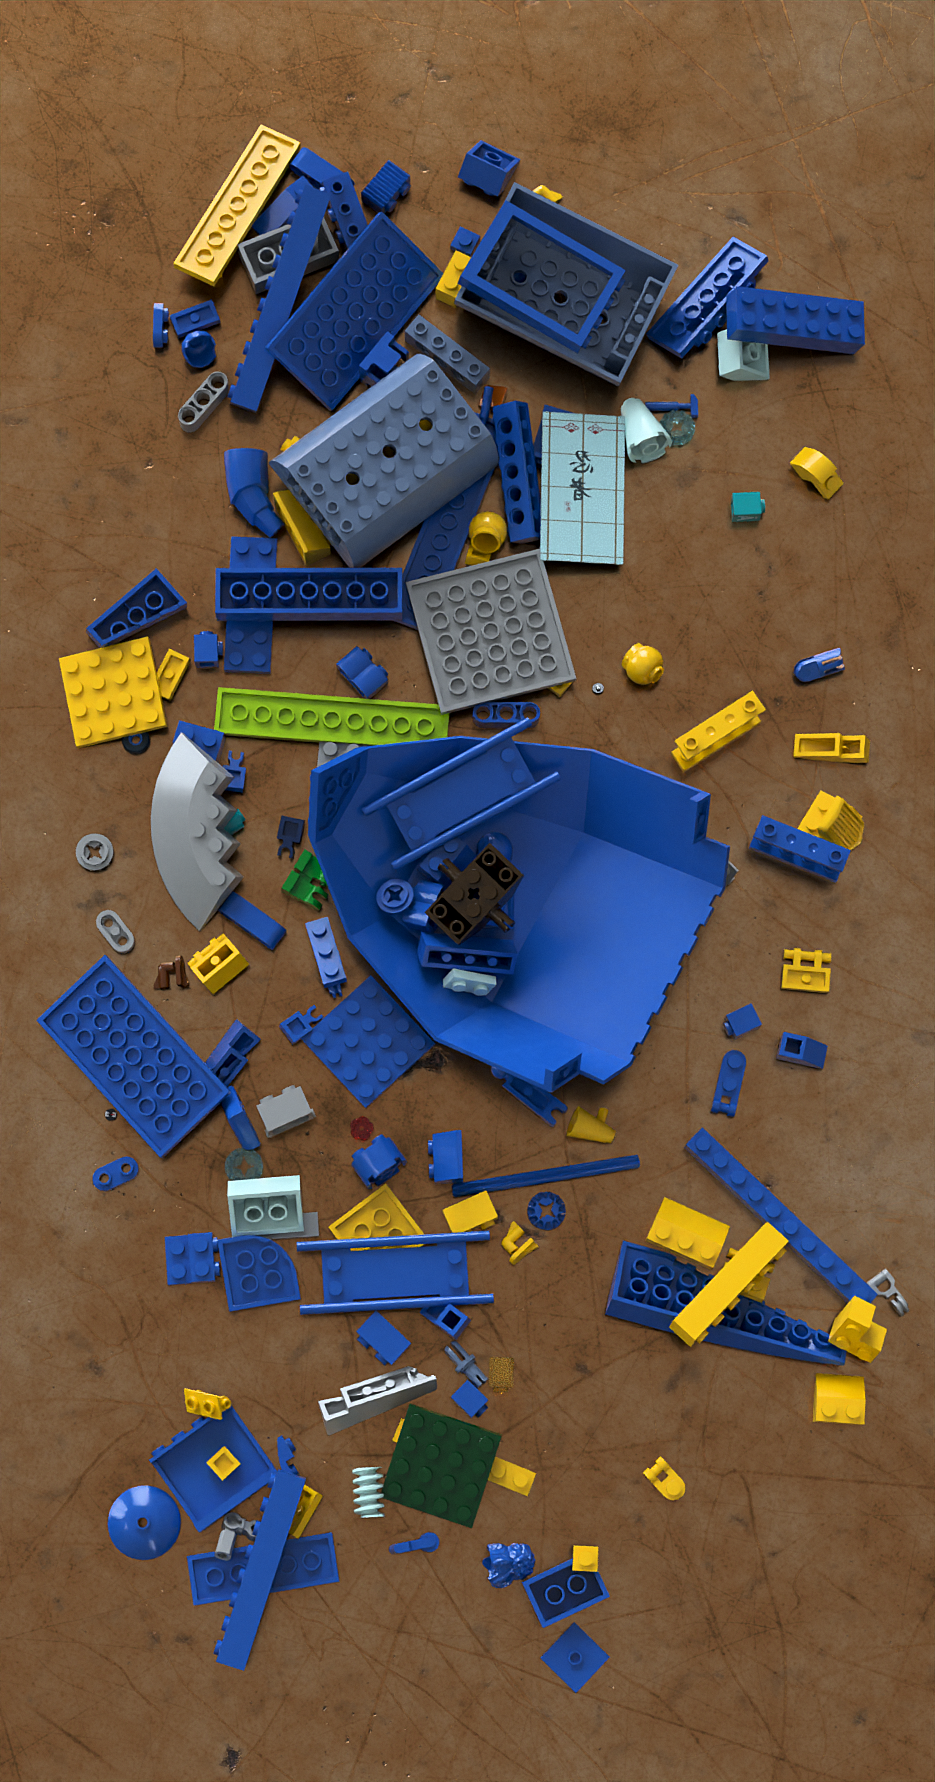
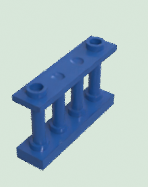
M763 815L749 846L751 850L835 883L840 872H843L851 851Z

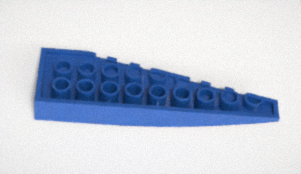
M623 1241L605 1314L675 1333L669 1328L672 1321L715 1276L711 1274L707 1276L695 1270L696 1266L688 1262L685 1265L677 1261V1257L670 1253ZM742 1295L738 1296L740 1302L732 1310L727 1308L722 1313L725 1317L716 1327L711 1325L706 1330L709 1334L703 1340L752 1352L841 1366L845 1364L847 1352L828 1342L830 1334L820 1329L816 1331L807 1326L806 1322L800 1319L796 1321L786 1316V1312L779 1308L774 1310L766 1306L765 1301L760 1303Z

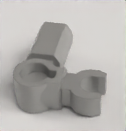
M235 1512L226 1514L221 1525L222 1531L217 1543L215 1557L225 1561L230 1560L237 1535L241 1536L243 1534L249 1540L255 1541L256 1536L252 1535L253 1531L251 1529L254 1528L256 1520L245 1521L246 1519L241 1518Z

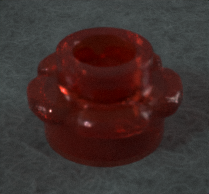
M364 1116L354 1119L350 1124L352 1128L351 1134L356 1139L365 1140L369 1138L370 1133L374 1129L372 1122H369V1119ZM363 1126L364 1130H360L359 1127Z

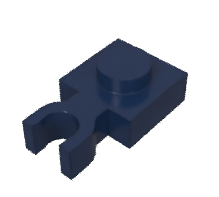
M281 815L277 838L282 839L283 844L279 847L277 855L282 856L283 849L288 848L290 850L289 858H294L295 849L293 844L294 842L301 843L305 820Z

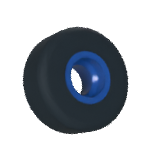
M148 732L122 737V744L129 753L141 754L149 747L150 736ZM135 736L140 738L137 744L132 742V738Z

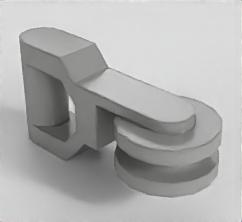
M884 1269L869 1280L867 1284L878 1294L877 1296L889 1299L896 1294L897 1302L892 1299L890 1303L902 1317L904 1315L903 1310L906 1313L910 1311L908 1303L895 1288L894 1278ZM887 1280L891 1285L890 1289L886 1292H880L877 1286Z

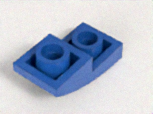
M281 1435L277 1439L281 1469L300 1476L294 1464L289 1466L287 1463L295 1457L293 1452L296 1448L289 1437L284 1439Z

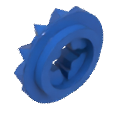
M392 879L385 882L379 888L376 900L382 911L390 915L392 913L400 914L405 909L409 910V905L411 902H414V891L407 881ZM390 893L399 895L401 901L393 900Z
M540 1192L529 1202L527 1212L534 1226L542 1230H551L563 1222L566 1209L560 1196L552 1192ZM554 1203L551 1212L555 1218L547 1214L540 1219L543 1210L538 1204L547 1207Z

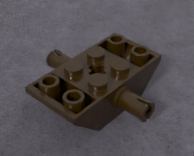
M491 843L481 851L464 871L455 866L449 858L442 861L449 869L441 863L439 864L437 869L451 880L452 883L424 913L458 945L462 944L478 933L490 920L499 926L504 933L510 930L504 921L509 926H514L515 921L501 908L514 895L524 875ZM475 892H478L479 899L473 898Z

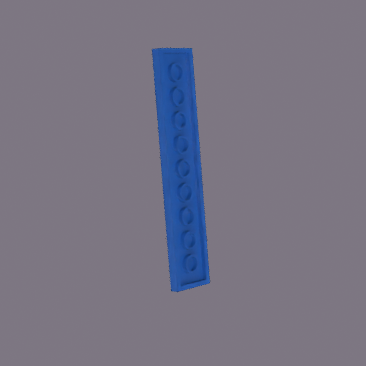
M489 418L486 421V428L490 433H493L492 437L496 445L495 425L493 419ZM495 468L424 520L402 575L403 620L393 621L418 630L406 582L455 570L469 535V524L478 513Z

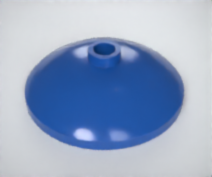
M137 1486L125 1491L115 1500L108 1516V1531L116 1548L126 1556L138 1560L154 1559L165 1554L175 1544L181 1529V1515L176 1502L168 1493L153 1486ZM141 1518L147 1520V1525L143 1528L139 1526Z

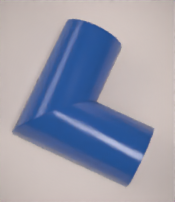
M234 1086L227 1087L231 1093L221 1102L228 1123L241 1147L245 1150L254 1149L261 1144L257 1133L246 1114Z

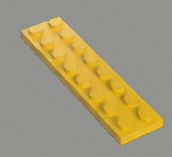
M260 125L176 258L174 268L215 286L237 251V244L242 243L288 169L289 164L300 150L301 143Z

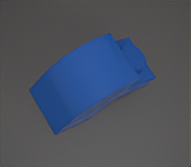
M450 1303L447 1306L423 1307L419 1312L455 1340L459 1338L471 1322L465 1314Z

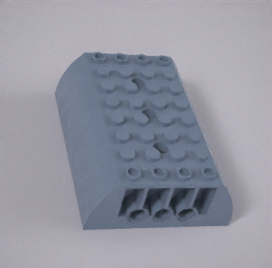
M514 182L505 200L626 270L622 277L626 280L619 292L615 290L611 297L614 298V301L609 310L604 309L601 313L606 317L607 322L600 324L597 330L592 328L589 334L592 336V339L587 348L581 347L577 354L461 286L454 304L619 386L678 264ZM512 218L477 275L576 334L579 333L611 278L608 274ZM515 273H522L526 280L523 283H518L514 280L513 275ZM557 293L563 294L566 297V302L557 303L554 295Z
M416 354L272 459L269 465L348 567L361 568L498 466L499 458L491 433L440 367L430 357ZM421 420H428L431 422L432 428L424 431L420 428L419 422ZM387 446L392 447L395 450V456L392 458L385 457L383 448ZM348 474H355L359 482L356 485H350L346 481V476Z

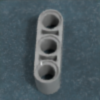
M213 372L181 407L178 412V419L184 431H196L227 396L229 384L224 373ZM216 382H222L224 384L223 387L219 389L214 388L213 385ZM201 399L209 400V403L206 405L198 404ZM186 416L195 417L192 422L184 421Z

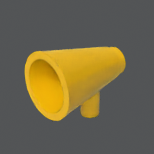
M578 1106L570 1119L567 1136L611 1144L616 1130L605 1124L608 1109L599 1108L596 1118Z

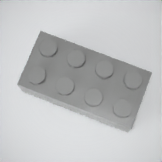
M324 217L304 275L336 263L339 260V250ZM289 224L237 244L239 257L256 294L266 290L265 286L268 277H273L276 269L272 265L276 254L281 256L283 247L279 245L283 234L289 233L291 227Z

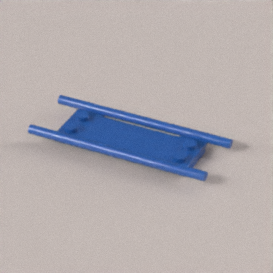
M528 717L361 808L365 816H368L387 806L411 852L391 862L395 871L561 780L560 775L556 771L544 779L535 782L517 749L512 736L532 726ZM486 751V753L480 755L479 757H477V758H475V759L469 761L468 763H466V764L460 766L459 768H457V769H455V770L449 772L448 774H446V775H444V776L438 778L437 780H435V781L429 783L428 785H426V786H424V787H422V788H420V789H418L417 791H415V792L412 793V791L416 790L417 788H419V787H421V786L427 784L428 782H430V781L436 779L437 777H439V776H441V775L447 773L448 771H450V770L456 768L457 766H459V765H461V764L467 762L468 760H470V759H472V758H474V757L478 756L479 754H481V753H483V752ZM510 794L511 797L505 799L504 801L494 805L493 807L474 816L473 818L445 832L444 834L438 837L435 836L436 834L446 830L447 828L455 825L456 823L466 819L467 817L475 814L476 812L486 808L487 806L495 803L496 801Z
M472 1231L297 1242V1252L321 1250L324 1304L300 1305V1315L447 1306L449 1303L453 1306L494 1303L493 1294L469 1295L466 1253L467 1241L490 1240V1232ZM433 1243H437V1246H426V1247L375 1249V1250H359V1251H351V1250H350V1248H366V1247H383V1246H400V1245H417V1244H433ZM440 1295V1297L353 1302V1300L357 1299Z

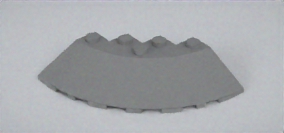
M181 733L166 756L156 781L151 809V838L158 870L167 891L184 916L201 931L244 877L227 863L241 843L224 830V827L238 810L220 796L235 777L184 733Z

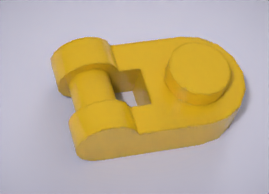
M660 1456L655 1461L656 1464L651 1469L647 1468L643 1474L668 1500H678L685 1493V1483ZM664 1471L668 1476L661 1482L657 1476Z

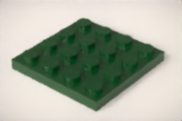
M409 1404L381 1491L384 1494L382 1498L472 1528L502 1434Z

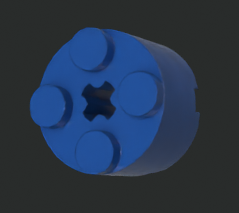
M383 1134L373 1139L372 1145L367 1149L361 1148L352 1155L354 1160L351 1166L368 1189H372L371 1184L376 1183L377 1186L385 1183L400 1171L398 1166L401 1163L403 1166L407 1163V1160L390 1137L385 1138Z

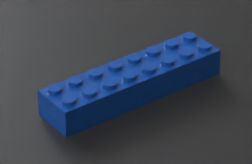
M216 568L217 621L403 620L402 568Z

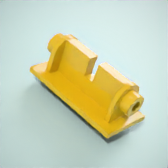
M184 1389L186 1409L189 1413L221 1420L222 1412L231 1407V1400L227 1396L219 1397L204 1393L201 1390Z

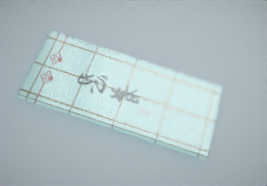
M543 411L540 560L623 564L625 417Z

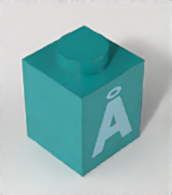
M760 492L732 493V522L760 521L761 514L765 513V500L761 499Z

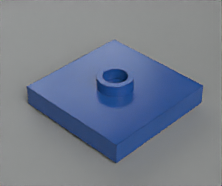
M575 1622L541 1657L575 1693L581 1689L609 1658Z

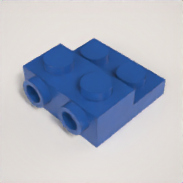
M212 1232L165 1237L168 1286L216 1282V1276H220V1263L215 1261L214 1253L219 1252L218 1237H213Z

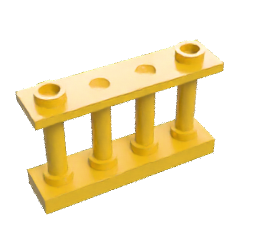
M751 691L677 738L674 742L678 748L671 751V755L682 771L685 772L759 725L761 720L758 715L766 711L756 694Z

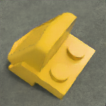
M820 790L797 829L852 850L861 844L864 822L856 809L850 806L843 798L839 796L833 797Z

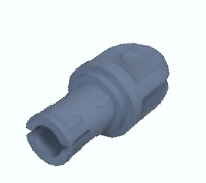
M450 1342L455 1351L464 1360L461 1361L448 1346L445 1347V1353L457 1366L455 1371L458 1374L464 1373L477 1389L480 1388L481 1384H484L489 1378L476 1366V1357L473 1354L469 1356L458 1342Z

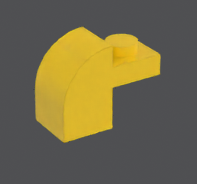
M804 447L790 462L801 479L811 481L823 498L830 499L843 485L842 480L835 472L836 466L817 450Z

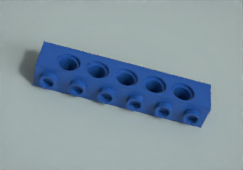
M515 400L493 406L492 419L496 430L495 441L499 453L498 464L502 475L501 487L505 498L504 510L508 521L507 533L510 542L524 544L540 540L541 499L528 403Z

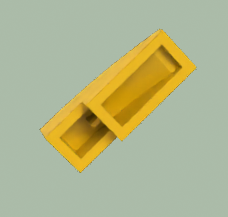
M840 733L795 734V758L830 762L869 763L870 740L865 735L842 736Z

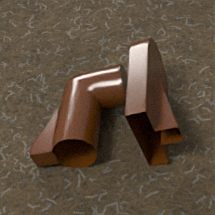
M176 956L175 963H162L158 966V976L153 985L155 990L170 988L169 973L176 972V983L178 986H189L183 956Z

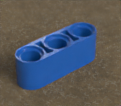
M305 147L299 151L289 164L290 169L299 177L304 176L317 189L322 187V180L343 173Z
M486 702L475 705L472 718L474 724L479 728H509L525 719L523 714L526 711H532L536 717L530 720L532 726L529 728H533L539 723L540 708L531 702ZM486 711L489 717L482 720L477 717V713ZM503 711H509L513 716L505 720L501 718L500 714Z
M233 891L218 910L222 915L271 950L275 948L287 932L283 926Z

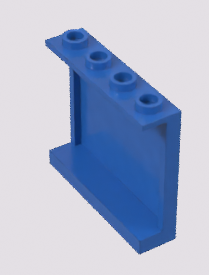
M232 1405L229 1409L222 1412L221 1420L211 1417L206 1419L203 1416L191 1424L193 1429L186 1434L184 1431L176 1434L171 1438L172 1444L166 1448L163 1445L158 1447L151 1453L153 1457L149 1460L190 1517L199 1533L269 1483L272 1473L277 1474V1469ZM225 1446L241 1465L222 1481L206 1462Z

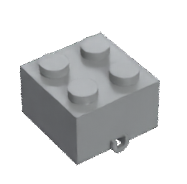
M295 1085L289 1086L281 1091V1095L277 1097L269 1095L260 1100L261 1104L256 1105L266 1127L264 1131L268 1138L316 1117L313 1108L310 1109L301 1086L295 1088Z

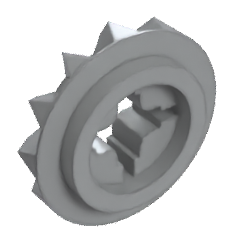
M101 834L86 835L77 844V860L82 867L90 871L101 870L108 866L113 858V846L109 839ZM88 846L93 849L100 847L99 853L102 858L100 859L96 856L90 858L91 852Z

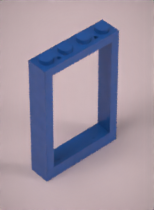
M505 200L462 272L458 284L578 354L581 347L586 349L591 341L592 336L589 334L592 328L597 330L603 320V317L600 316L604 309L608 311L614 301V298L611 297L615 290L619 292L626 280L622 277L626 270ZM511 218L611 276L578 334L477 276Z

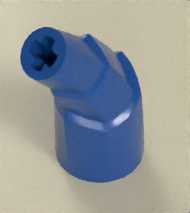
M236 448L225 451L224 465L230 503L237 507L252 526H257L269 538H272L285 523L273 511L274 507L267 496L269 491L268 453L253 448Z

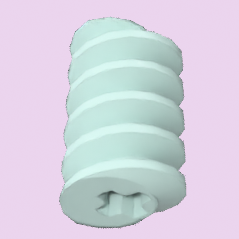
M366 1467L352 1470L353 1474L359 1476V1478L353 1480V1484L360 1487L354 1489L353 1493L360 1495V1497L353 1500V1502L361 1505V1507L354 1510L355 1514L361 1515L360 1518L385 1517L384 1513L378 1512V1509L384 1507V1503L377 1501V1499L384 1497L383 1493L377 1492V1489L382 1488L383 1484L376 1482L377 1479L383 1477V1474L376 1472L377 1469L382 1467Z

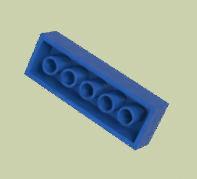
M736 286L726 296L728 340L855 354L865 345L864 301Z

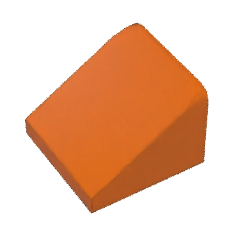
M486 385L494 388L490 407L491 411H493V406L504 403L507 395L506 387ZM483 394L478 404L479 407L482 405Z

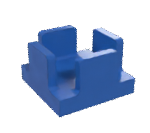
M388 331L359 365L360 382L365 386L375 385L398 368L396 364L400 359L405 362L409 360V351L395 341V337Z

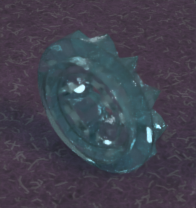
M673 409L665 413L660 420V424L671 437L672 445H683L694 436L695 422L691 414L689 415L683 410L675 411ZM672 422H675L676 424L683 422L681 426L682 431H679L678 429L672 431Z
M238 1148L228 1155L225 1162V1171L231 1181L259 1179L263 1171V1162L255 1150ZM243 1157H245L248 1165L254 1166L247 1169L246 1177H244L241 1169L234 1168L242 1164Z

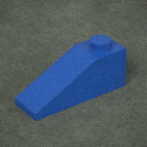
M304 176L287 187L253 223L252 228L259 236L288 225L287 222L291 211L296 212L298 203H295L298 190H303L305 185L313 187Z

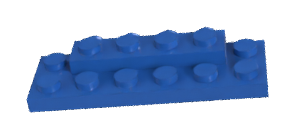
M732 237L646 333L648 339L681 359L694 345L699 347L702 343H708L712 337V331L716 327H722L726 322V296L736 286L755 288L756 281L754 277L769 261L767 255Z

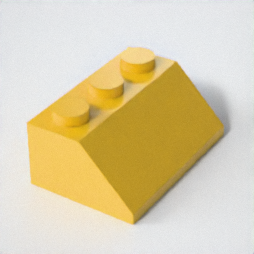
M290 490L273 493L275 508L281 520L285 523V527L305 565L308 566L330 555L331 543Z
M664 1197L645 1241L712 1270L730 1226Z

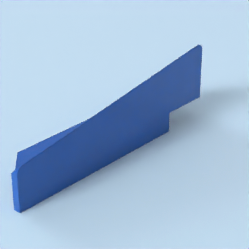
M236 1019L205 1063L228 1086L247 1063L248 1059L244 1055L261 1039Z

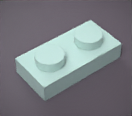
M454 968L443 978L444 988L453 989L456 992H470L478 996L487 995L496 986V976Z

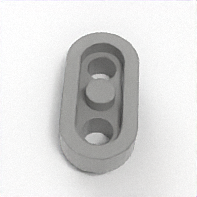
M105 910L97 916L96 925L99 931L116 952L127 953L134 947L135 939L133 934L114 911ZM107 920L113 921V925L111 927L105 926V922ZM121 938L127 939V943L125 945L119 944V940Z

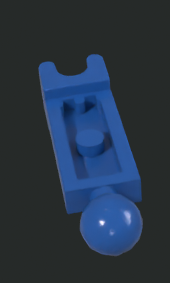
M493 1066L491 1067L494 1077L507 1080L502 1087L551 1127L556 1125V1120L551 1116L553 1110H558L561 1113L567 1112L568 1107L548 1091Z

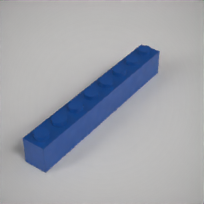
M278 1469L277 1474H271L267 1486L271 1488L269 1498H263L260 1511L264 1512L261 1522L256 1520L252 1532L256 1539L254 1545H248L244 1559H248L246 1569H240L237 1583L241 1585L238 1593L233 1592L229 1603L233 1610L230 1617L225 1616L221 1628L222 1631L226 1632L223 1641H217L213 1653L218 1655L216 1659L218 1663L243 1671L245 1669L305 1484V1477Z

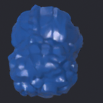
M500 1543L487 1545L490 1556L484 1558L482 1563L489 1571L488 1580L493 1587L505 1588L513 1580L526 1579L528 1575L533 1573L535 1558L529 1545L524 1543H513L509 1546Z

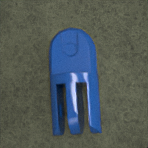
M840 648L800 660L794 667L795 676L800 681L809 682L845 670L842 664V656H840Z

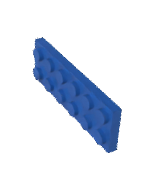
M231 536L230 568H276L277 538ZM273 621L226 622L224 672L271 674Z
M332 1532L286 1540L269 1593L340 1582ZM248 1546L234 1548L231 1559L228 1561L216 1558L215 1552L187 1556L194 1605L230 1600L233 1592L238 1593L241 1584L237 1583L240 1569H246L248 1559H244Z

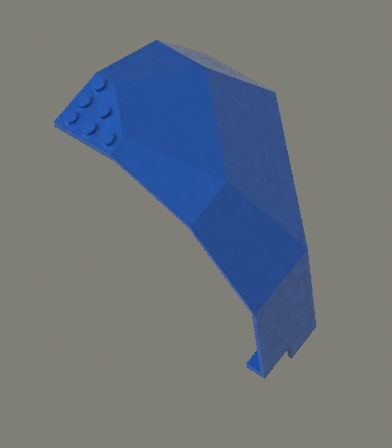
M453 736L358 747L311 770L308 836L347 937L435 1041L551 1093L579 1074L604 1085L632 1065L636 1058L633 1052L638 1043L641 1045L644 1043L651 1029V1026L648 1024L654 1014L658 1015L667 999V996L664 994L669 984L674 986L683 969L680 964L685 954L690 956L699 939L695 936L701 925L706 926L714 911V908L711 907L716 896L721 897L725 890L730 846L706 837L711 799L710 793L594 749L514 741L535 782L544 779L556 771L560 775L561 780L458 836L478 856L477 845L483 835L490 832L503 833L511 841L513 847L512 860L510 862L524 875L514 893V929L509 930L507 933H504L502 929H481L472 936L513 940L518 952L514 974L470 971L496 976V986L487 995L478 996L470 992H456L453 989L444 988L443 978L452 969L423 967L420 964L417 949L420 935L423 931L408 928L402 921L403 911L400 914L392 913L390 915L379 907L376 896L379 888L385 882L392 879H402L407 881L413 889L421 879L429 881L417 871L429 853L395 871L391 862L411 852L387 806L368 816H365L361 808L487 740V738ZM486 751L483 752V753H481V754H479L478 756H476V757H474V758L468 760L467 762H465V763H463V764L457 766L456 768H454V769L448 771L447 773H445V774H443V775L437 777L436 779H434V780L428 782L427 784H425V785H423V786L417 788L416 790L412 791V793L415 792V791H417L418 789H420V788H422V787L428 785L429 783H431V782L437 780L438 778H440V777H442V776L448 774L449 772H451V771H453V770L459 768L460 766H462V765L468 763L469 761H471V760H473V759L479 757L480 755L486 753ZM510 794L496 801L495 803L487 806L486 808L476 812L475 814L467 817L466 819L456 823L455 825L447 828L446 830L436 834L435 836L438 837L444 834L448 830L455 828L456 826L464 823L465 821L473 818L474 816L504 801L505 799L511 797ZM390 893L393 900L401 901L399 895Z

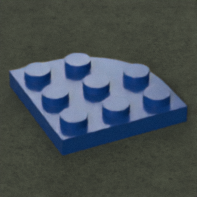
M241 1235L217 1240L229 1312L301 1299L294 1263L279 1244L258 1235Z

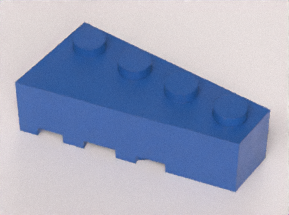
M156 568L86 628V633L99 648L111 646L186 609L187 602Z

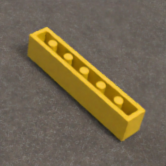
M766 1222L679 1313L669 1328L690 1347L696 1341L700 1344L709 1334L706 1330L711 1325L716 1327L724 1319L725 1316L722 1313L727 1308L732 1310L740 1302L738 1296L743 1291L747 1294L756 1285L754 1279L758 1275L764 1277L771 1269L769 1265L773 1259L779 1261L787 1252L784 1247L788 1240L769 1222Z

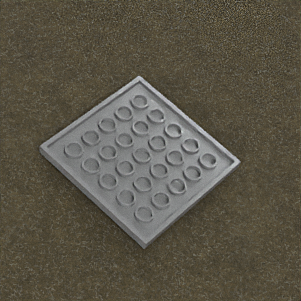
M540 549L406 582V588L441 715L475 707L478 704L494 702L576 681V675L544 561L540 560Z

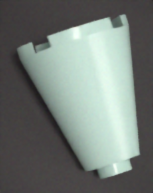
M629 398L625 400L620 410L621 416L624 418V435L629 459L635 463V460L647 463L666 453L665 448L668 445L669 447L672 445L670 435L640 399Z

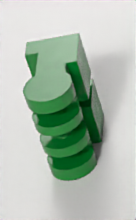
M304 849L294 866V871H291L283 884L281 892L319 911L322 904L314 899L313 896L317 895L326 899L328 894L321 887L310 883L312 880H315L322 887L328 888L317 857Z

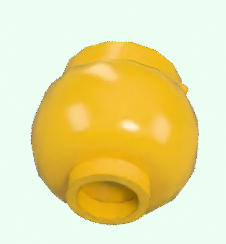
M487 511L474 516L469 524L468 532L473 548L486 554L499 550L507 536V525L500 515Z
M637 643L624 656L622 668L626 670L628 677L637 684L655 683L664 672L663 657L655 648Z

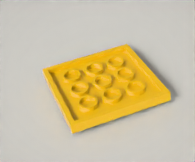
M148 636L59 658L77 748L167 727L151 642Z

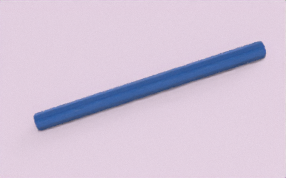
M631 1155L457 1183L452 1185V1193L454 1197L479 1194L484 1191L492 1192L639 1168L640 1161L638 1155Z

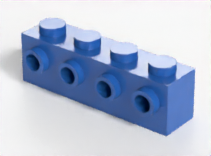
M348 171L322 180V187L319 188V190L331 194L328 203L330 209L327 212L330 221L336 223L338 228L335 231L339 244H344L346 251L368 226Z
M421 932L417 955L423 967L454 968L503 974H514L518 956L513 940L470 937L458 945L447 934Z

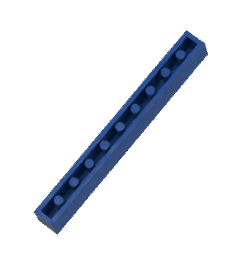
M305 185L303 190H298L295 203H298L297 210L290 213L287 224L291 225L289 233L283 234L279 245L283 247L281 256L276 254L272 265L276 269L273 277H268L265 289L269 290L267 297L260 300L257 311L261 312L259 320L254 319L250 329V333H253L251 342L246 341L242 354L246 355L243 364H238L235 376L239 377L237 384H231L227 396L231 398V405L256 413L275 359L265 347L289 319L331 197L330 193Z
M703 1127L685 1145L684 1148L763 1224L769 1222L788 1240L786 1246L847 1304L854 1296L868 1303H871L878 1294Z

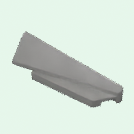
M407 1366L341 1388L342 1397L318 1401L326 1432L328 1435L334 1434L437 1389V1381L434 1375L428 1377L418 1373L417 1369Z

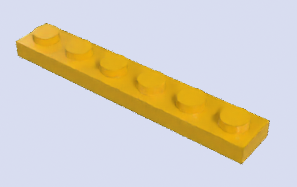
M402 1418L392 1440L396 1443L404 1422ZM495 1457L488 1481L528 1496L536 1473Z

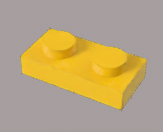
M172 649L168 650L157 671L161 697L171 701L191 662L189 657Z
M306 1485L303 1487L289 1530V1534L298 1539L323 1495Z

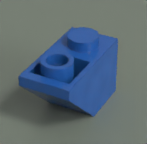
M783 1032L776 1059L823 1069L828 1046L809 1037Z

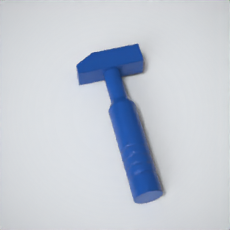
M489 386L484 387L480 420L485 427L486 421L489 419L494 389Z
M690 394V403L645 402V406L649 411L690 409L691 418H698V399L694 394Z

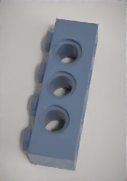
M418 314L404 331L405 341L421 354L433 359L442 370L475 395L490 378V368L421 315Z

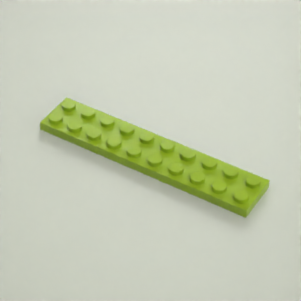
M218 687L214 730L224 732L228 736L375 746L448 737L449 713L441 715L438 704Z

